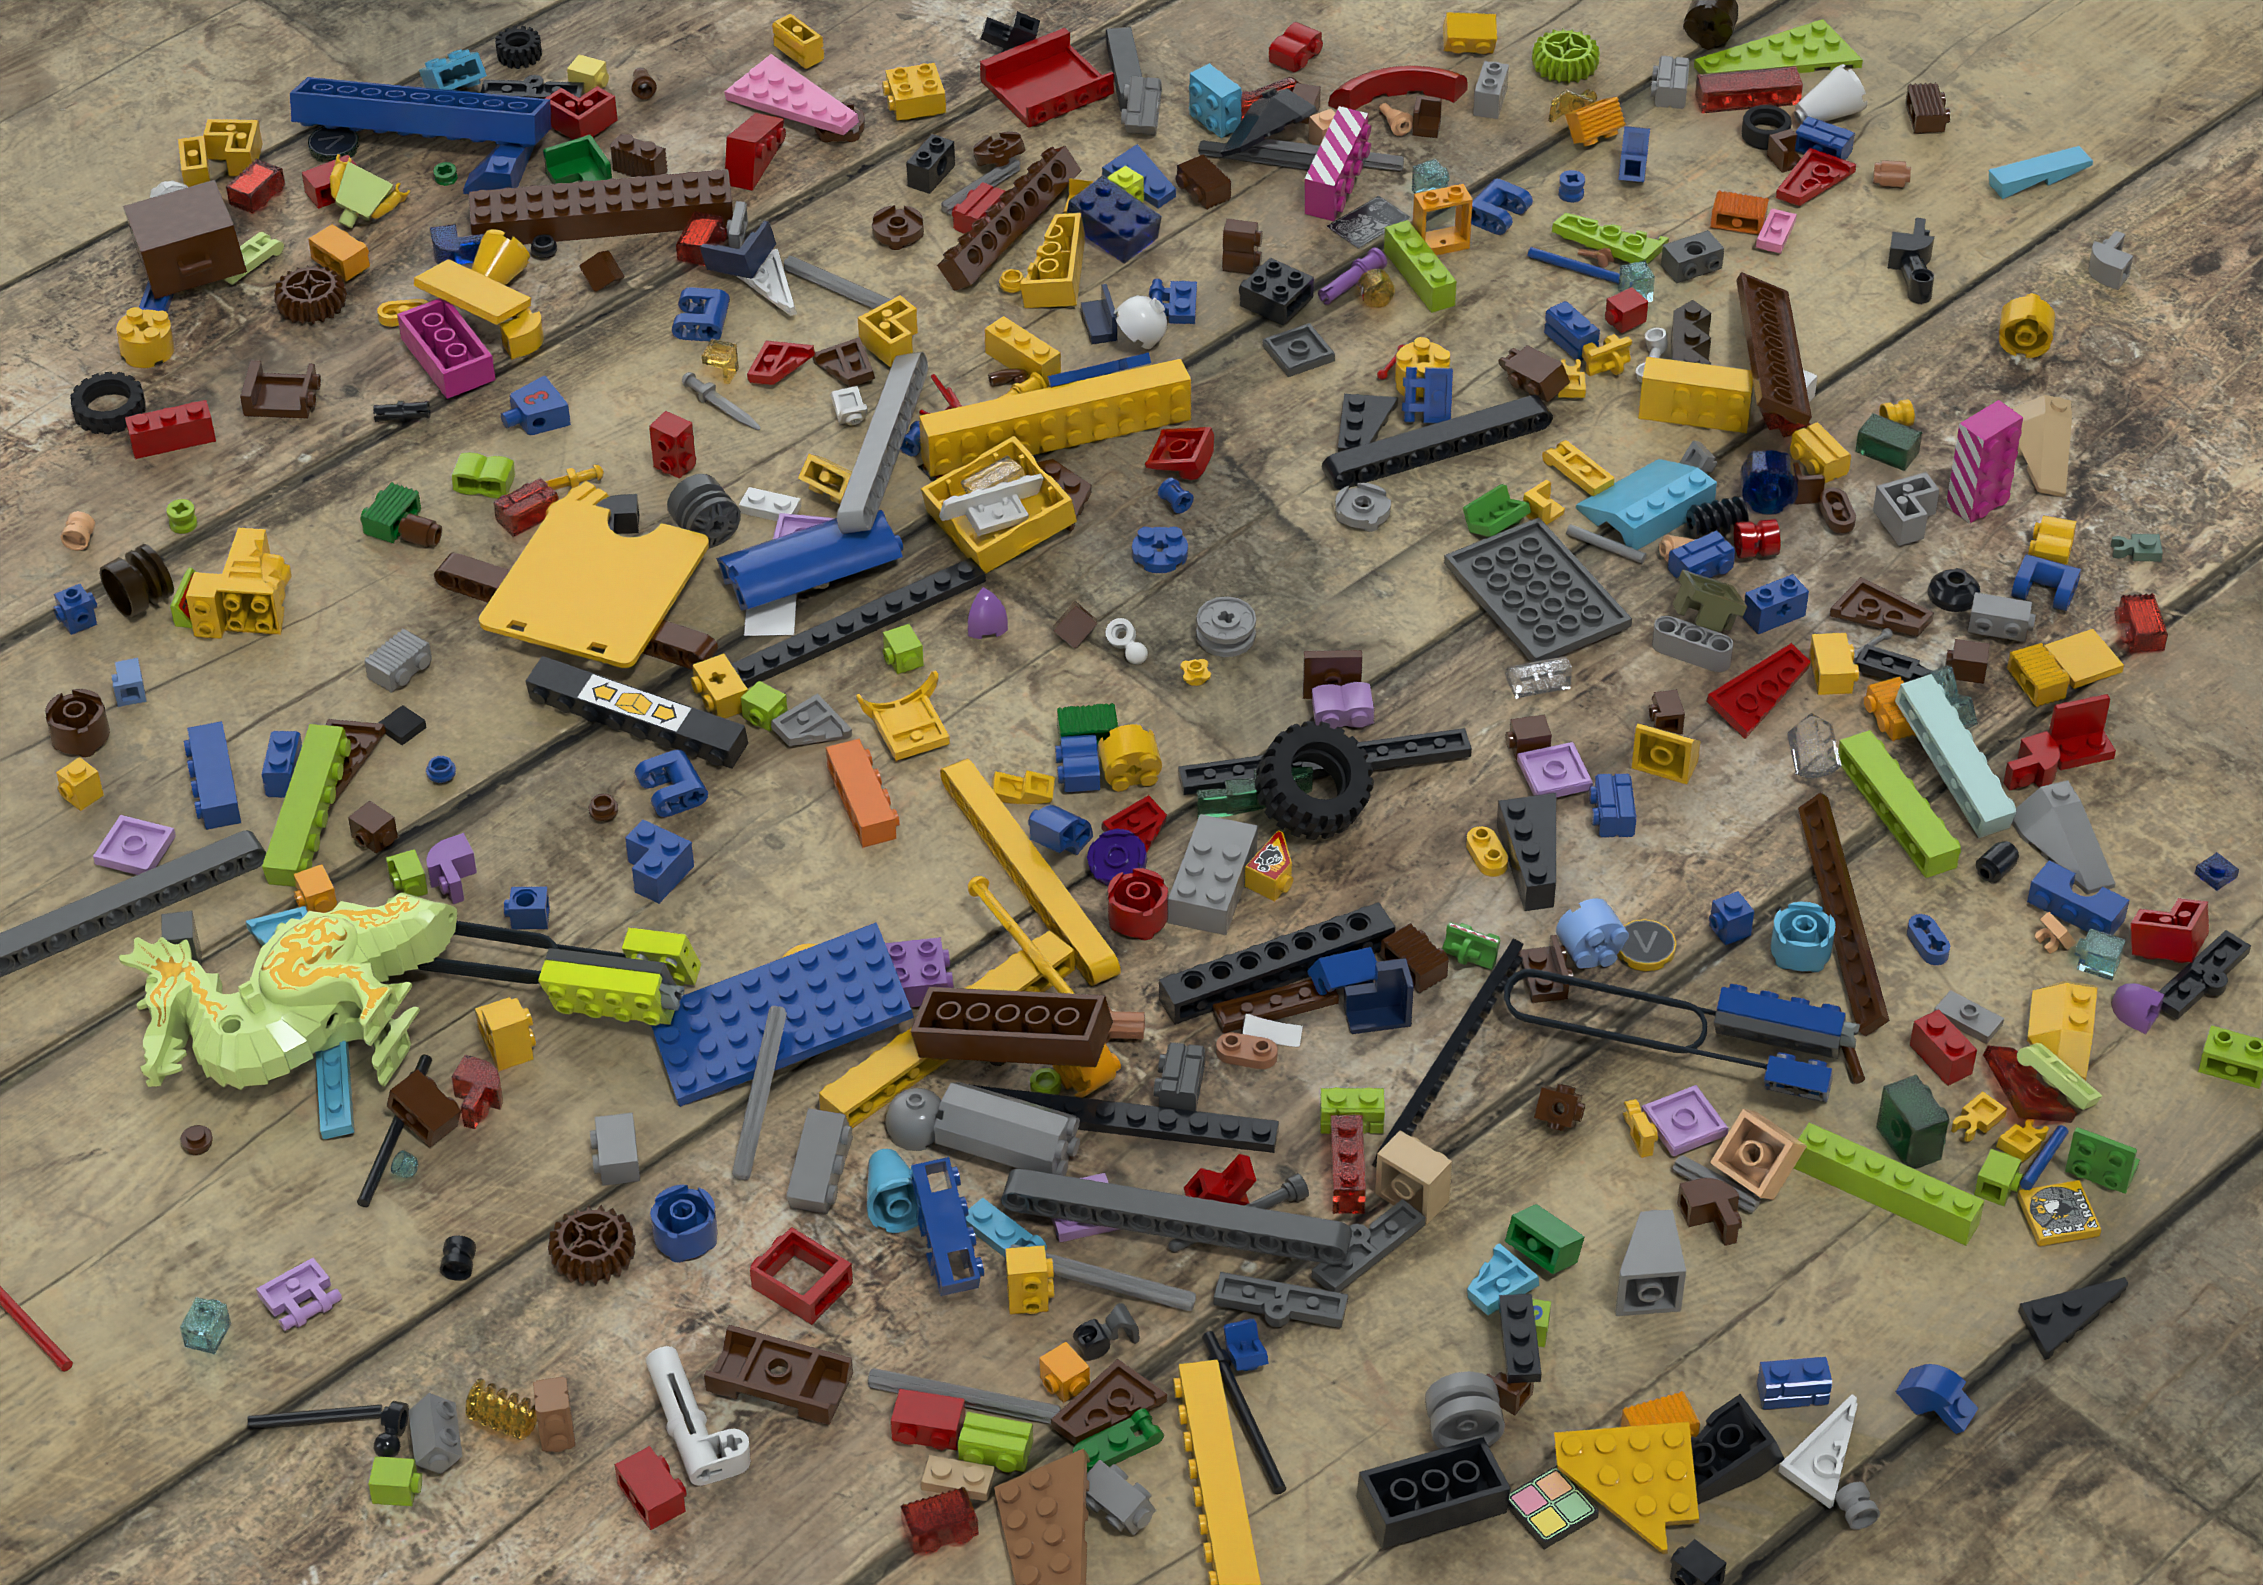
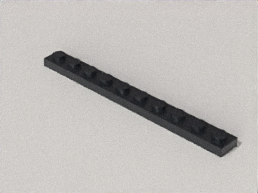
M970 557L731 663L745 686L749 688L758 681H765L986 582V573Z
M1465 728L1364 741L1357 744L1359 749H1365L1368 754L1366 763L1370 762L1373 770L1471 757L1472 753ZM1263 755L1178 766V776L1183 795L1255 786V779L1257 778L1256 769ZM1311 762L1291 764L1294 781L1331 776L1324 768Z
M1514 938L1512 939L1380 1146L1378 1152L1400 1130L1411 1137L1413 1136L1418 1126L1414 1123L1417 1118L1423 1120L1431 1106V1103L1427 1101L1431 1096L1435 1099L1437 1098L1445 1083L1441 1079L1444 1075L1447 1077L1451 1076L1458 1063L1455 1057L1457 1054L1461 1056L1465 1054L1471 1043V1040L1468 1038L1471 1033L1475 1036L1477 1035L1485 1020L1481 1016L1484 1012L1488 1015L1490 1014L1498 1000L1494 997L1497 992L1500 994L1504 992V987L1509 979L1507 975L1509 972L1515 973L1521 965L1523 957L1519 956L1524 945L1523 943ZM1377 1155L1372 1164L1374 1167L1377 1166Z
M972 1085L1074 1115L1080 1120L1078 1130L1275 1153L1279 1130V1121Z

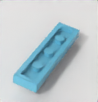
M345 1040L340 1042L338 1046L325 1051L315 1052L320 1132L323 1139L354 1133L349 1044Z

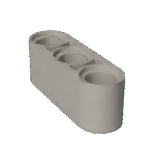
M1661 616L1655 620L1652 646L1655 651L1714 672H1724L1730 668L1733 640L1729 636L1672 616Z

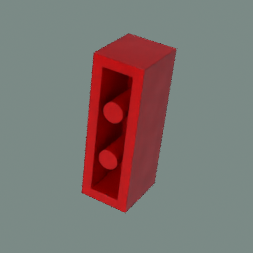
M206 400L125 417L135 459L216 442L212 418Z

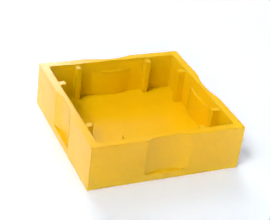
M1015 436L984 452L971 463L952 470L921 488L927 512L967 558L971 557L985 573L990 572L1077 522L1072 499L1051 476L1038 466L1032 454ZM1041 474L1044 478L1037 495L1020 499L1029 517L1028 520L1019 525L978 536L966 515L941 521L939 517L943 502L949 497L969 494L976 489L983 490L994 487L1001 482L1008 483L1019 480L1026 475Z

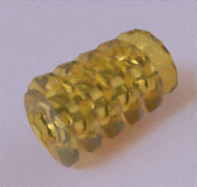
M482 1378L477 1379L467 1396V1418L471 1421H478L483 1426L490 1425L493 1430H501L505 1435H513L517 1440H524L528 1437L537 1424L535 1405L530 1409L531 1399L524 1397L519 1402L518 1393L514 1392L508 1397V1390L504 1387L500 1388L496 1393L497 1386L494 1383L488 1384L485 1388V1380Z

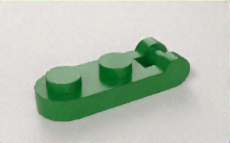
M1139 1409L1131 1418L1080 1441L1073 1448V1453L1081 1449L1087 1452L1090 1462L1087 1463L1088 1473L1099 1460L1108 1467H1111L1113 1464H1117L1157 1445L1164 1438V1433L1158 1425H1153V1418L1147 1409ZM1141 1430L1143 1434L1136 1437L1134 1433Z

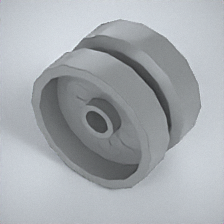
M1471 1371L1458 1372L1440 1378L1429 1387L1425 1393V1405L1427 1415L1430 1418L1432 1439L1438 1448L1442 1449L1480 1437H1484L1488 1446H1491L1500 1439L1504 1433L1505 1422L1502 1409L1499 1406L1500 1399L1497 1386L1492 1378L1483 1373Z

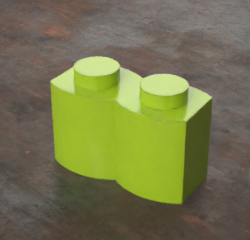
M472 452L461 453L452 473L453 490L466 495L482 494L490 498H501L509 493L514 480V461L503 456L486 457Z

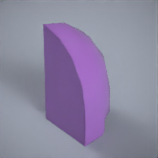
M984 587L972 603L968 617V636L976 639H982V635L994 633L998 637L1008 631V620L1004 606L991 591Z
M2124 984L2118 987L2112 999L2113 1012L2120 1021L2129 1027L2147 1034L2160 1014L2164 994L2140 984Z

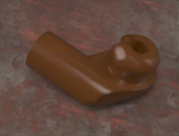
M1022 368L1003 369L989 373L988 379L992 387L1014 381V384L1022 383L1028 379V373Z

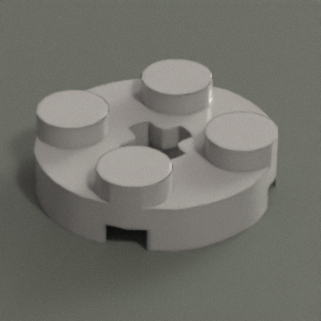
M1357 483V488L1349 489V486L1344 487L1336 496V519L1341 524L1373 532L1378 529V525L1384 523L1390 516L1391 500L1386 497V491L1383 488L1371 483Z

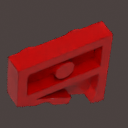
M766 340L747 373L748 381L750 383L776 384L815 355L814 345Z

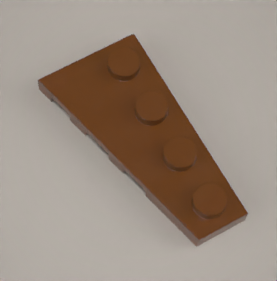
M336 719L327 720L326 725L344 727L347 739L351 741L350 755L345 757L343 763L342 779L337 781L335 787V801L386 733L384 724Z

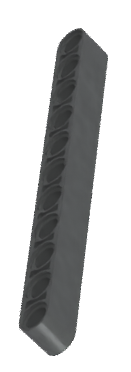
M248 830L241 831L1 932L0 978L257 869L263 864L266 851L253 832Z
M1014 1169L1009 1172L1001 1199L1002 1204L1007 1209L1020 1213L1332 1265L1342 1264L1346 1261L1352 1237V1229L1340 1221L1026 1169Z

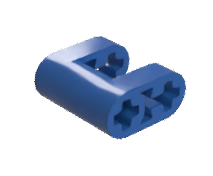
M1494 179L1473 200L1471 224L1493 234L1503 235L1513 223L1511 215L1506 210L1519 215L1523 214L1532 205V196L1521 187L1501 179Z
M694 287L683 289L678 305L685 313H680L674 318L672 325L673 335L679 339L713 342L719 340L730 302L729 295L720 289Z
M2026 554L2016 575L2011 596L2026 600L2032 584L2035 582L2056 588L2053 608L2067 611L2077 589L2081 569Z
M673 750L646 759L635 768V776L644 788H654L668 782L673 783V785L656 791L651 798V804L660 817H669L698 807L708 798L706 787L686 753L682 750Z

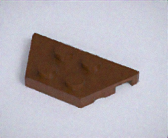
M1054 459L1037 462L1038 466L1051 476L1072 499L1076 518L1078 515H1081L1084 503L1088 501L1092 493V485ZM1075 523L1066 529L1071 532L1075 528Z

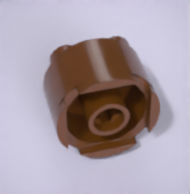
M73 689L72 694L63 696L60 693L47 704L45 709L46 721L53 747L56 750L86 758L94 755L96 749L101 747L108 739L110 734L109 723L104 704L97 693L87 689Z

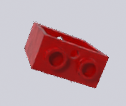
M793 1227L783 1235L778 1236L772 1243V1246L762 1256H758L750 1267L751 1285L754 1290L811 1325L853 1284L852 1263ZM793 1256L824 1273L804 1295L799 1294L773 1278Z

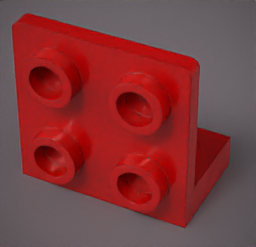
M2108 694L2064 702L2054 706L2049 734L2060 750L2058 762L2060 770L2115 758L2116 750L2104 731L2111 700Z

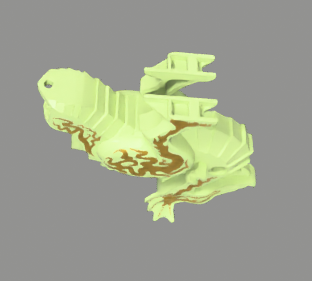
M399 893L395 897L388 898L387 903L379 907H367L340 901L330 912L309 911L301 920L291 918L286 924H278L275 934L262 946L250 981L238 986L239 992L233 994H222V982L219 974L206 973L197 961L192 960L188 940L185 939L180 944H172L164 937H160L155 944H150L139 937L135 938L133 952L120 955L119 959L121 964L149 974L145 985L146 996L137 1003L138 1010L149 1008L152 1018L143 1039L146 1064L140 1066L143 1075L149 1078L146 1080L147 1086H161L167 1075L183 1070L182 1065L176 1063L187 1055L186 1050L182 1049L186 1046L189 1035L193 1037L192 1048L198 1065L203 1067L206 1078L212 1077L222 1087L229 1084L242 1090L244 1086L266 1085L268 1080L289 1074L291 1069L313 1059L312 1054L315 1052L328 1050L340 1045V1042L345 1040L349 1042L359 1039L365 1040L367 1045L373 1046L375 1049V1053L372 1056V1065L377 1070L379 1084L386 1086L410 1050L411 1042L407 1029L420 1009L419 1007L409 1008L398 1019H392V1015L412 988V983L403 982L387 985L380 982L389 981L388 976L404 974V971L418 969L417 965L434 961L433 958L438 957L441 952L446 950L445 947L450 943V939L455 933L457 909L445 903L433 902L410 894Z

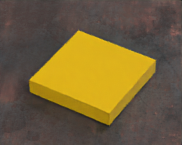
M2094 629L2044 645L2046 650L2053 653L2055 662L2057 661V665H2060V669L2067 671L2070 685L2073 689L2123 672L2124 664Z

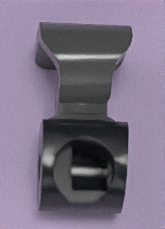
M1119 1303L1114 1307L1112 1312L1106 1317V1323L1100 1324L1097 1319H1091L1075 1329L1073 1338L1086 1359L1095 1360L1104 1356L1110 1349V1340L1118 1339V1329L1121 1327L1132 1343L1136 1344L1139 1342V1328L1123 1303Z

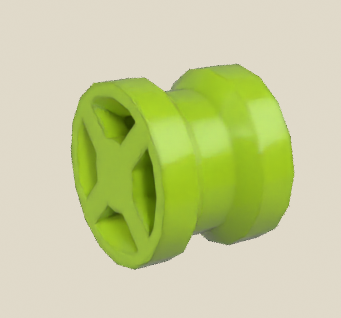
M177 499L168 504L166 512L169 517L170 529L173 532L186 534L192 532L197 527V517L194 514L195 508L191 501Z

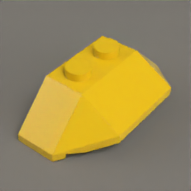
M2062 981L2033 990L2027 1035L2028 1043L2030 1045L2036 1043L2043 1044L2086 1081L2094 1031L2097 987Z

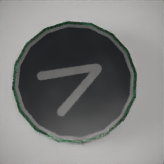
M324 126L315 130L308 139V149L311 156L323 162V159L329 160V162L336 159L337 154L341 155L340 158L346 155L353 157L360 146L357 132L349 130V127L329 129Z

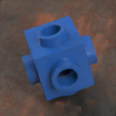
M81 584L54 594L56 606L53 607L55 616L59 622L64 624L71 635L97 625L94 609L97 608L96 600L91 592L87 593Z

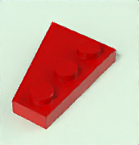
M1809 148L1778 187L1776 198L1800 206L1855 173L1856 164Z

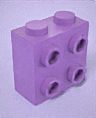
M941 937L885 943L910 1007L921 1006L928 987L954 988L952 972H946L945 969L950 967L949 950L942 949Z

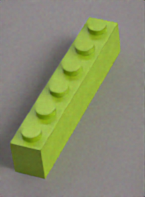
M309 724L262 865L268 884L296 887L294 874L312 868L314 852H317L320 847L321 830L326 827L328 822L329 806L335 801V787L337 781L342 779L343 763L345 757H348L351 751V741L347 739L344 727Z
M1871 730L1841 739L1839 741L1837 762L1924 877L1929 878L1957 868L1961 853L1959 841L1949 833L1943 820L1936 816L1930 808L1927 799L1919 794L1913 781L1907 778L1900 769L1897 760L1889 755L1883 742L1878 740Z
M1810 1122L1798 1138L1799 1141L1807 1146L1794 1166V1169L1965 1246H1967L1980 1225L1985 1201L1981 1198Z

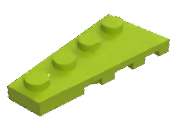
M1566 212L1553 222L1552 232L1561 235L1564 239L1574 240L1590 249L1600 250L1609 248L1613 258L1622 259L1635 267L1642 268L1662 252L1663 245L1669 241V238L1660 236L1659 240L1648 238L1647 232L1639 230L1636 231V234L1621 231L1622 226L1615 224L1600 226L1598 225V220Z

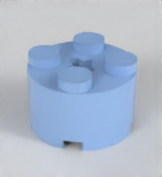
M1593 898L1580 902L1581 908L1575 912L1569 909L1559 920L1556 927L1559 940L1565 946L1566 951L1578 968H1592L1599 965L1608 967L1617 960V954L1629 938V933L1612 908L1603 899Z

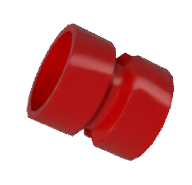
M1776 519L1760 520L1757 525L1752 521L1735 523L1734 546L1737 557L1739 559L1756 557L1757 553H1760L1761 556L1779 555L1781 538Z

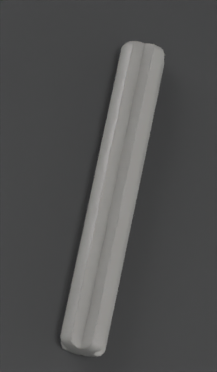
M1012 157L1009 159V164L992 169L941 203L942 212L951 215L954 206L957 203L961 204L966 199L968 192L971 189L975 190L982 182L993 187L1003 182L1021 169L1020 161Z

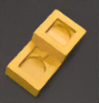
M1026 770L1024 777L995 771L992 777L991 788L1003 803H1049L1053 799L1055 777Z

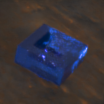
M2216 852L2198 864L2194 874L2218 891L2238 877L2239 869Z

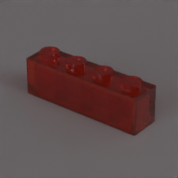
M1796 66L1699 74L1696 80L1695 96L1701 113L1747 110L1759 105L1793 106L1801 100L1803 83Z

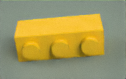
M1005 316L985 328V353L1009 369H1024L1028 373V379L1030 374L1037 372L1042 376L1047 386L1049 385L1048 376L1061 373V352Z

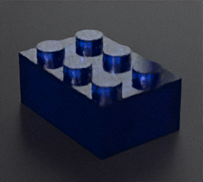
M1103 175L1071 198L1067 209V214L1081 213L1085 237L1124 264L1153 243L1159 236L1162 216Z

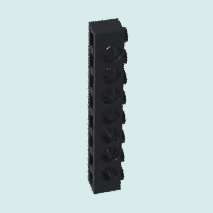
M1379 902L1364 906L1347 914L1335 916L1327 921L1307 926L1290 934L1281 935L1270 941L1253 945L1247 949L1224 955L1213 961L1198 964L1193 968L1159 979V1001L1174 1025L1212 1012L1213 1004L1279 988L1309 977L1307 971L1319 958L1368 947L1372 948L1374 954L1381 952V940L1394 933L1396 927Z

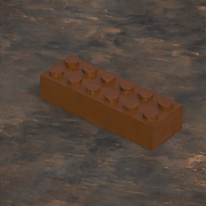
M928 987L910 1032L919 1058L1096 1067L1113 1020L1105 995Z

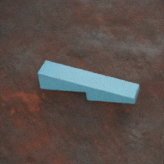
M2080 146L1989 169V185L2002 199H2005L2041 181H2044L2049 186L2092 166L2093 160Z

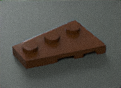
M1860 577L1831 607L1830 616L1883 629L1889 628L1892 631L1918 637L1933 621L1934 612Z

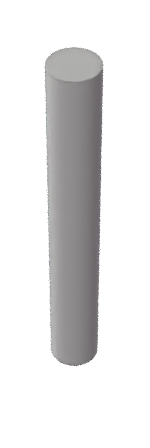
M1571 524L1567 528L1566 534L1641 564L1646 559V553Z

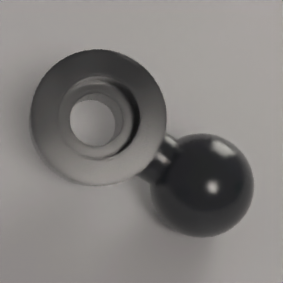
M392 1401L389 1407H384L381 1415V1425L385 1426V1432L376 1437L373 1445L374 1451L379 1457L393 1458L399 1453L401 1444L398 1436L403 1435L409 1418V1405L407 1403Z

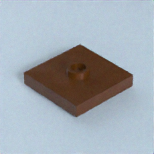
M1362 650L1304 651L1303 699H1312V688L1328 684L1342 686L1348 683L1361 682Z

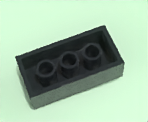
M1480 1437L1359 1472L1356 1497L1382 1549L1505 1514L1507 1513L1511 1488L1484 1437Z

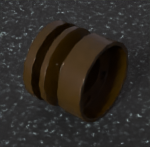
M142 544L135 548V551H129L125 554V560L118 557L100 567L101 582L108 597L117 610L129 619L148 609L149 602L155 605L161 602L162 599H166L174 594L173 581L167 567L156 551L149 545Z

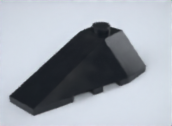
M1273 87L1261 93L1262 97L1253 102L1221 151L1222 157L1241 153L1264 141L1265 137L1285 130V126L1301 122L1317 112L1316 107L1287 88L1277 91Z
M1741 1394L1712 1412L1706 1419L1707 1425L1696 1438L1693 1436L1691 1438L1697 1503L1701 1504L1755 1480L1785 1459L1774 1437Z

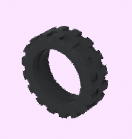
M105 372L102 375H99V373L94 374L92 378H85L81 381L80 385H76L73 389L74 393L70 395L76 424H81L83 430H91L94 434H99V432L112 434L114 431L118 433L125 431L124 428L127 427L125 417L143 414L142 412L145 413L146 411L144 393L140 382L135 381V377L131 375L125 376V373L117 372V374H112V372ZM116 394L129 399L124 405L111 411H96L88 408L92 401L105 395Z

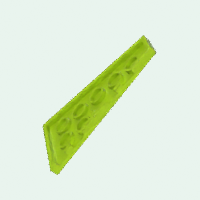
M1824 19L1697 58L1694 60V68L1706 81L1736 79L1738 74H1752L1753 77H1762L1763 72L1775 71V75L1814 72L1816 68L1829 67L1830 71L1842 64L1852 65L1853 69L1862 68L1863 59Z

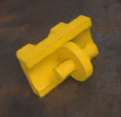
M1612 334L1604 339L1603 346L1597 347L1592 342L1584 345L1582 357L1586 362L1585 372L1589 376L1608 370L1614 375L1622 374L1624 364L1631 361L1629 349L1632 345V340L1628 336L1620 339L1615 334Z

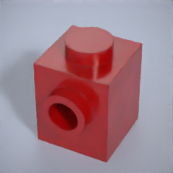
M1632 287L1607 298L1605 320L1620 333H1624L1647 321L1648 300Z

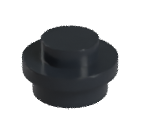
M538 235L531 244L532 254L540 258H548L557 251V243L550 235Z

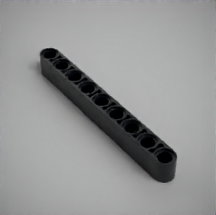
M1530 395L1332 454L1323 461L1321 467L1336 489L1341 490L1347 486L1350 488L1357 486V483H1367L1541 431L1551 424L1553 415L1539 396Z

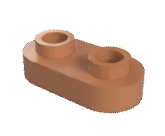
M1229 1032L1217 1039L1216 1055L1222 1062L1255 1069H1268L1277 1062L1278 1048L1275 1042L1268 1038Z

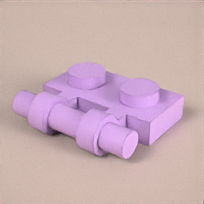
M314 1258L256 1288L258 1297L274 1317L285 1311L289 1314L279 1320V1324L284 1331L294 1326L297 1328L307 1323L308 1318L319 1312L323 1314L333 1309V1304L342 1300L338 1289H334L327 1294L323 1291L331 1286L330 1278ZM310 1297L314 1299V1301L301 1308L297 1305Z

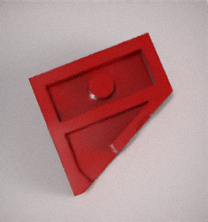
M1148 795L1104 820L1101 829L1104 832L1113 829H1124L1133 832L1135 836L1142 840L1147 853L1165 824L1167 814Z

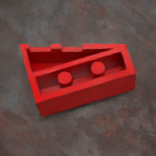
M755 113L727 136L725 169L729 171L731 187L750 191L754 190L785 140L786 129L783 128V118Z

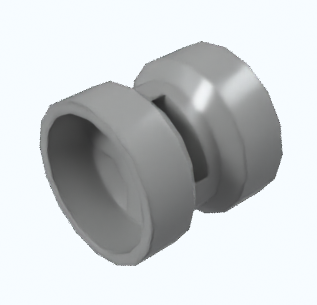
M1863 1482L1849 1483L1842 1487L1835 1496L1840 1509L1846 1511V1521L1850 1528L1854 1530L1866 1528L1875 1523L1880 1517V1511L1875 1502L1869 1499L1870 1492Z

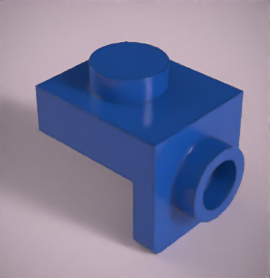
M1247 1319L1224 1325L1226 1351L1237 1371H1252L1259 1366L1269 1364L1267 1351L1258 1337L1255 1319Z

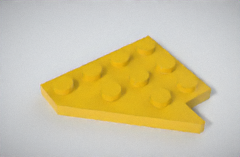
M1689 1422L1554 1432L1557 1469L1662 1554H1668L1665 1526L1699 1523Z

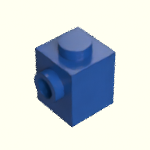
M1739 891L1712 901L1709 926L1723 944L1728 945L1751 936L1754 910Z

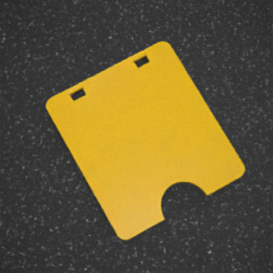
M569 498L560 499L554 504L480 614V627L489 632L620 668L632 667L641 656L708 550V537L701 533L663 523L646 535L623 537L614 533L608 526V520L611 515L610 509ZM517 625L524 627V631L522 632L515 629H511V626ZM594 646L597 648L604 649L605 652L604 654L595 651H591V649Z

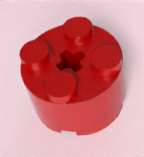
M1136 868L1133 869V873L1123 875V872L1112 878L1108 885V919L1112 930L1126 936L1138 937L1145 941L1152 939L1155 933L1165 926L1168 920V887L1164 884V879L1161 875L1152 870Z

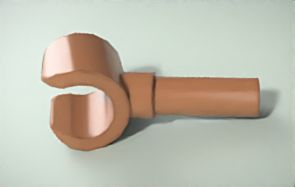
M1581 248L1578 250L1579 255L1597 258L1599 267H1607L1609 265L1608 262H1614L1609 248H1603L1598 251Z

